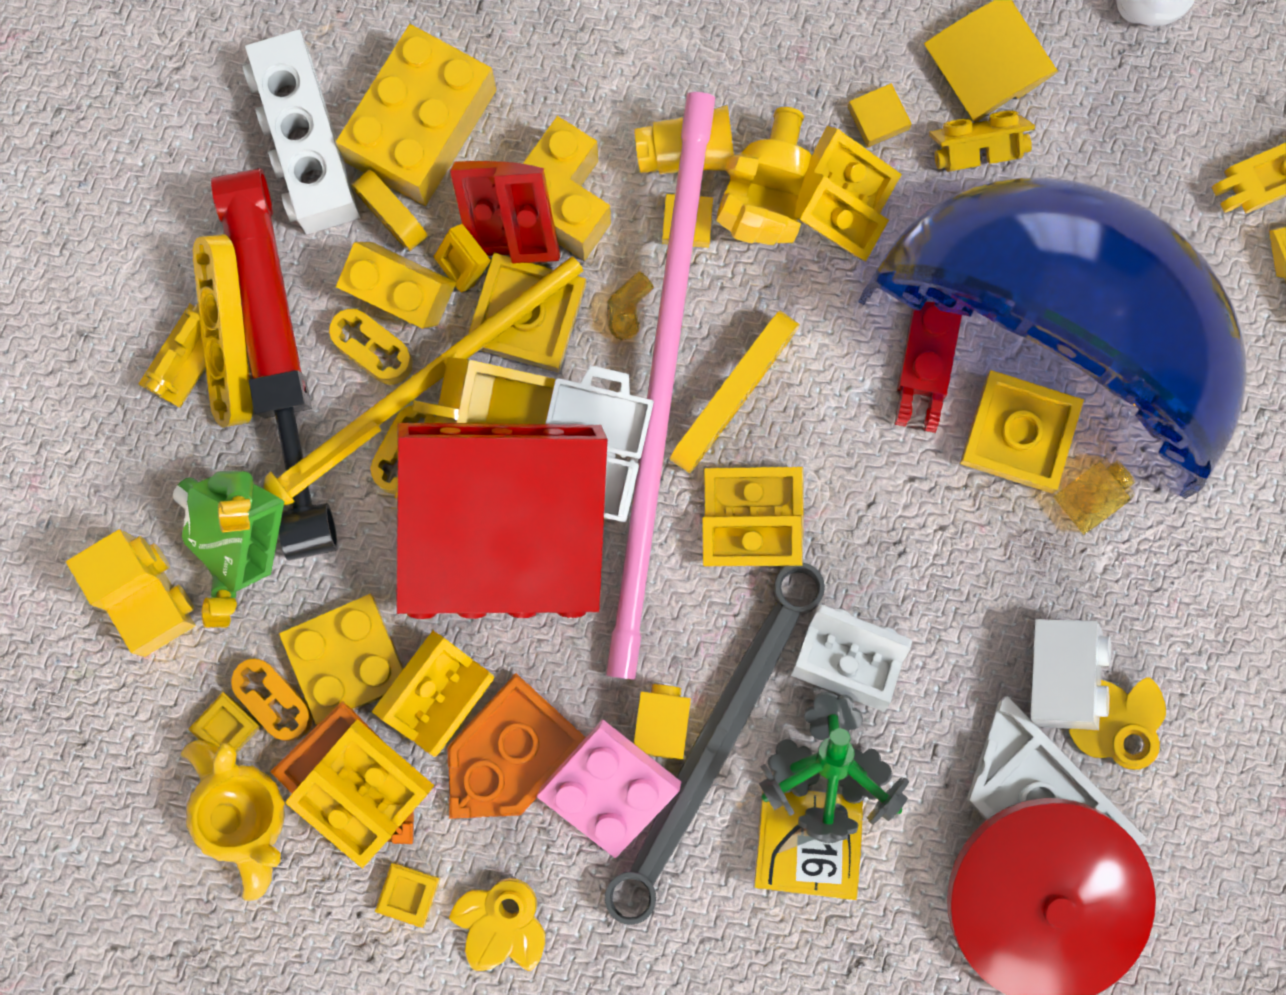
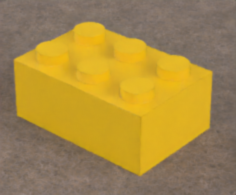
M409 23L336 140L344 162L363 173L368 169L372 170L385 185L426 207L497 91L492 67Z

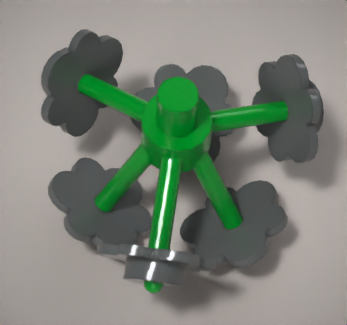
M821 692L814 698V706L808 707L805 710L804 718L810 723L811 735L818 740H823L817 753L812 754L808 747H798L792 740L784 739L777 744L776 754L768 758L769 768L765 764L760 766L767 778L759 783L763 791L762 800L769 802L774 811L783 806L789 816L793 815L794 811L784 795L785 793L792 791L795 796L802 797L808 793L809 786L819 781L820 774L828 779L824 809L817 807L808 808L805 811V815L800 816L798 819V825L805 828L806 833L810 837L824 843H835L845 840L848 834H854L858 830V823L855 820L845 818L844 812L835 810L838 785L843 787L842 795L849 803H860L865 797L869 800L878 799L875 808L867 817L872 825L881 817L889 821L896 814H901L902 807L908 799L902 793L909 784L907 778H900L892 788L885 792L881 786L886 785L891 780V767L886 762L881 761V755L875 749H868L862 753L854 749L850 743L849 730L859 728L862 725L863 716L860 710L854 708V701L848 695H842L837 698L831 692Z

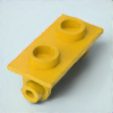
M1017 111L995 112L989 115L988 121L972 123L969 119L945 122L943 129L929 131V136L942 147L940 150H935L934 153L937 169L945 168L947 172L981 166L979 149L985 147L989 164L1022 159L1024 153L1031 152L1032 150L1030 135L1028 133L1023 134V132L1035 130V125L1022 115H1018Z
M189 303L138 383L143 388L178 408H181L206 368L198 304L194 306Z

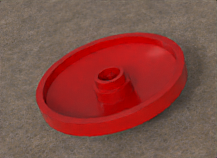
M1041 798L1020 802L1003 809L987 819L973 832L960 850L954 862L947 889L948 918L954 938L961 952L983 980L1006 995H1096L1106 990L1122 978L1135 964L1147 944L1155 917L1156 894L1152 872L1148 861L1135 840L1125 829L1100 810L1084 803L1062 798Z

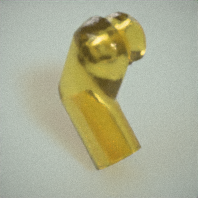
M641 271L635 273L607 300V327L616 339H632L640 330L637 304L654 289L652 282Z

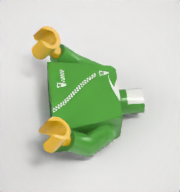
M219 471L212 477L200 482L192 477H188L182 480L173 492L174 501L186 510L182 532L183 542L206 565L213 577L211 597H206L202 604V623L206 628L229 627L231 623L230 615L235 612L237 607L236 592L271 575L284 501L255 485L252 475L247 471Z

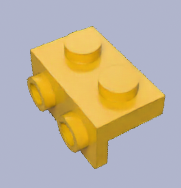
M432 630L372 710V713L415 742L428 754L436 757L494 680V675Z

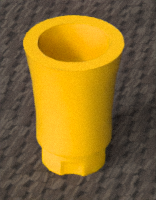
M728 104L714 109L711 135L706 146L703 171H726L725 166L728 157L734 156ZM683 117L653 122V127L646 126L634 129L640 173L651 171L653 173L659 170L661 175L679 171Z

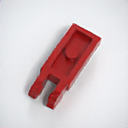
M916 295L913 302L897 386L900 394L895 425L906 427L912 415L913 395L917 394L930 397L924 416V431L936 433L940 422L943 400L948 393L964 304Z

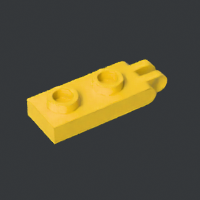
M1286 143L1239 162L1224 171L1227 178L1211 187L1215 196L1230 190L1234 191V196L1220 203L1224 213L1242 206L1245 214L1286 197Z

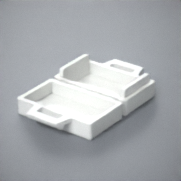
M590 365L581 383L556 379L546 424L602 425L608 439L604 518L626 522L639 465L634 460L628 462L615 459V456L620 454L622 458L626 456L637 459L641 458L654 402L650 399L630 395L629 374ZM592 377L622 383L620 392L591 386Z

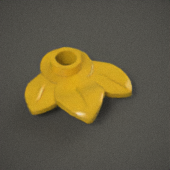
M1146 677L1139 681L1127 694L1122 688L1113 683L1101 680V686L1109 687L1108 717L1100 716L1099 730L1068 729L1074 743L1082 752L1093 758L1112 757L1117 764L1131 770L1148 767L1158 756L1160 741L1156 731L1166 717V704L1160 688L1153 679ZM1132 734L1140 736L1143 741L1142 749L1135 754L1128 753L1123 745L1125 738Z
M507 878L497 882L491 890H470L463 894L453 906L449 919L461 928L469 930L466 938L465 953L473 970L485 971L503 963L509 956L525 970L532 971L542 957L546 933L534 916L537 910L536 895L533 889L524 881ZM513 899L517 902L519 911L515 913L507 912L503 908L502 901Z

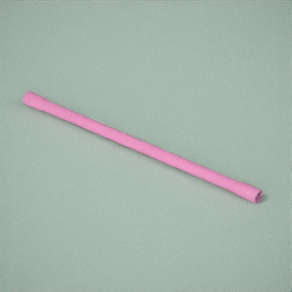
M689 92L686 95L681 131L682 149L647 399L653 400L654 403L642 455L638 459L639 468L634 487L616 624L611 635L606 676L624 679H636L641 642L640 624L706 146L710 140L716 99L713 95L703 92Z

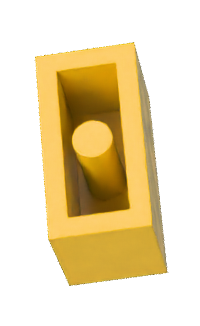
M354 242L336 288L424 329L439 325L457 282L374 242Z

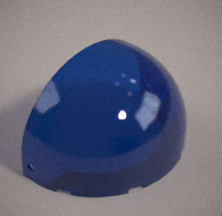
M1021 177L974 186L954 194L927 210L913 221L897 238L864 288L858 301L860 304L865 305L876 288H879L916 311L921 310L925 302H935L934 305L940 311L971 317L973 312L976 311L996 323L999 327L1022 336L1060 356L1096 380L1113 395L1138 408L1135 416L1151 437L1163 442L1158 451V456L1190 474L1180 493V496L1185 499L1205 487L1222 458L1239 421L1245 398L1247 377L1246 351L1237 314L1220 278L1192 243L1168 222L1138 203L1097 186L1057 178Z

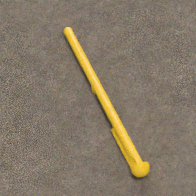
M571 256L278 478L270 471L264 479L263 489L281 498L284 501V505L295 502L293 500L295 495L381 431L379 426L442 379L448 357L470 358L584 271L580 263Z

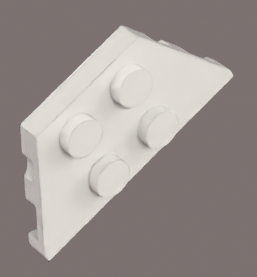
M1008 696L1003 697L998 702L966 799L985 820L1003 809L1020 802L1041 798H1062L1084 803L1100 810L1125 829L1138 845L1143 844L1147 840Z

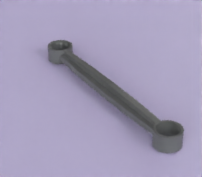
M803 563V566H786L778 574L773 587L776 603L739 662L676 777L681 781L680 791L657 814L630 871L619 874L608 885L605 893V904L610 915L618 922L627 925L638 924L646 920L653 912L656 904L655 882L693 821L732 751L800 615L814 610L824 595L825 584L823 577L812 565ZM797 572L808 574L817 586L816 599H813L807 606L798 607L791 605L782 594L781 586L785 577ZM627 879L641 881L649 892L648 908L636 917L623 916L613 903L615 887Z

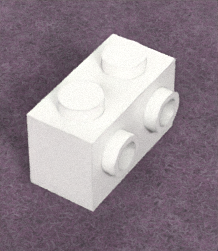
M1035 619L1031 720L1037 727L1099 730L1100 716L1108 717L1109 687L1101 686V666H1110L1111 638L1110 636H1103V631L1098 621Z

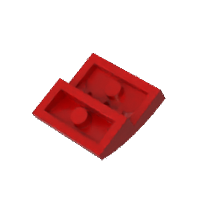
M456 161L453 163L450 173L461 222L487 256H493L494 253L510 255L512 264L559 261L560 251L544 168L505 161Z

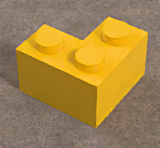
M557 115L523 164L544 168L558 245L585 261L611 225V210L608 203L582 187L584 181L599 162L597 140Z
M118 529L65 561L90 605L107 611L132 654L146 657L196 626L189 614L195 610L191 599L179 584L173 587L164 572L170 568L168 560L155 543L149 546L142 536L136 538Z

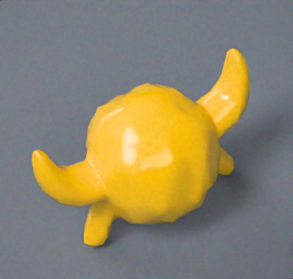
M192 741L183 748L181 757L188 759L200 778V782L186 803V828L194 843L204 855L218 861L236 863L242 880V899L244 901L258 900L266 893L272 882V867H277L281 861V853L272 845L276 843L285 819V803L276 782L269 775L253 765H236L237 752L231 744L223 743L218 747L208 741Z

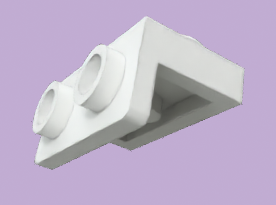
M818 605L807 627L791 676L836 694L848 695L854 701L885 712L891 703L900 669L910 651L912 640L899 635L889 627L876 626L853 617L843 609Z

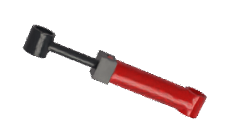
M262 168L212 177L211 189L217 215L223 225L224 235L228 236L231 240L236 255L245 342L253 378L249 380L254 411L256 415L264 419L275 417L285 470L287 471L303 459L295 412L310 410L312 405L307 379L301 372L271 219L273 210L270 192ZM307 486L293 497L295 501L292 503L293 509L282 512L279 539L285 558L288 561L338 550L336 527L328 503L312 505L310 489Z

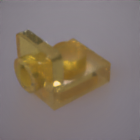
M1104 456L1057 492L1053 498L1082 534L1085 535L1133 499L1135 492L1131 486L1136 482L1119 460L1111 464Z

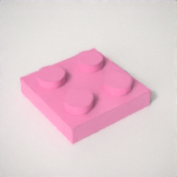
M602 719L540 787L537 797L616 858L680 791L681 781Z

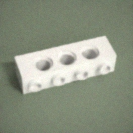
M300 29L245 45L250 63L243 65V71L251 93L259 91L263 106L257 107L255 110L263 134L265 136L272 134L276 149L270 150L268 153L277 179L285 177L289 192L281 194L290 222L298 220L307 235L360 219L345 165L336 144L337 139L313 61ZM287 85L296 86L290 95L285 97L276 96L282 87ZM304 127L309 129L308 133L299 140L288 139L291 132L297 128ZM311 170L322 171L321 177L316 182L310 184L301 182L307 172Z

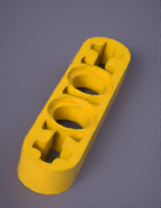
M224 234L200 236L196 238L192 251L211 412L216 423L222 428L247 424L252 418L253 404L249 385L250 377L235 250L231 240Z
M781 310L776 313L678 443L670 456L671 461L689 474L696 468L791 341L800 326L798 322Z

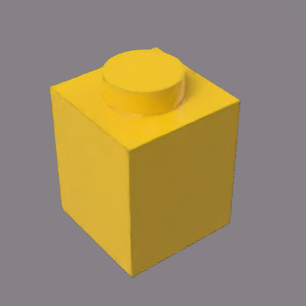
M652 684L651 693L642 691L640 693L634 744L648 756L683 760L691 698L681 697L682 688Z

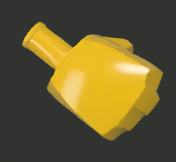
M792 107L776 108L770 138L752 142L740 154L728 157L725 170L730 176V181L721 199L716 221L730 230L732 237L748 243L757 242L767 245L793 243L799 232L801 223L797 222L798 219L795 217L796 205L802 181L809 167L812 155L809 151L797 145L801 124L804 121V114L798 109Z

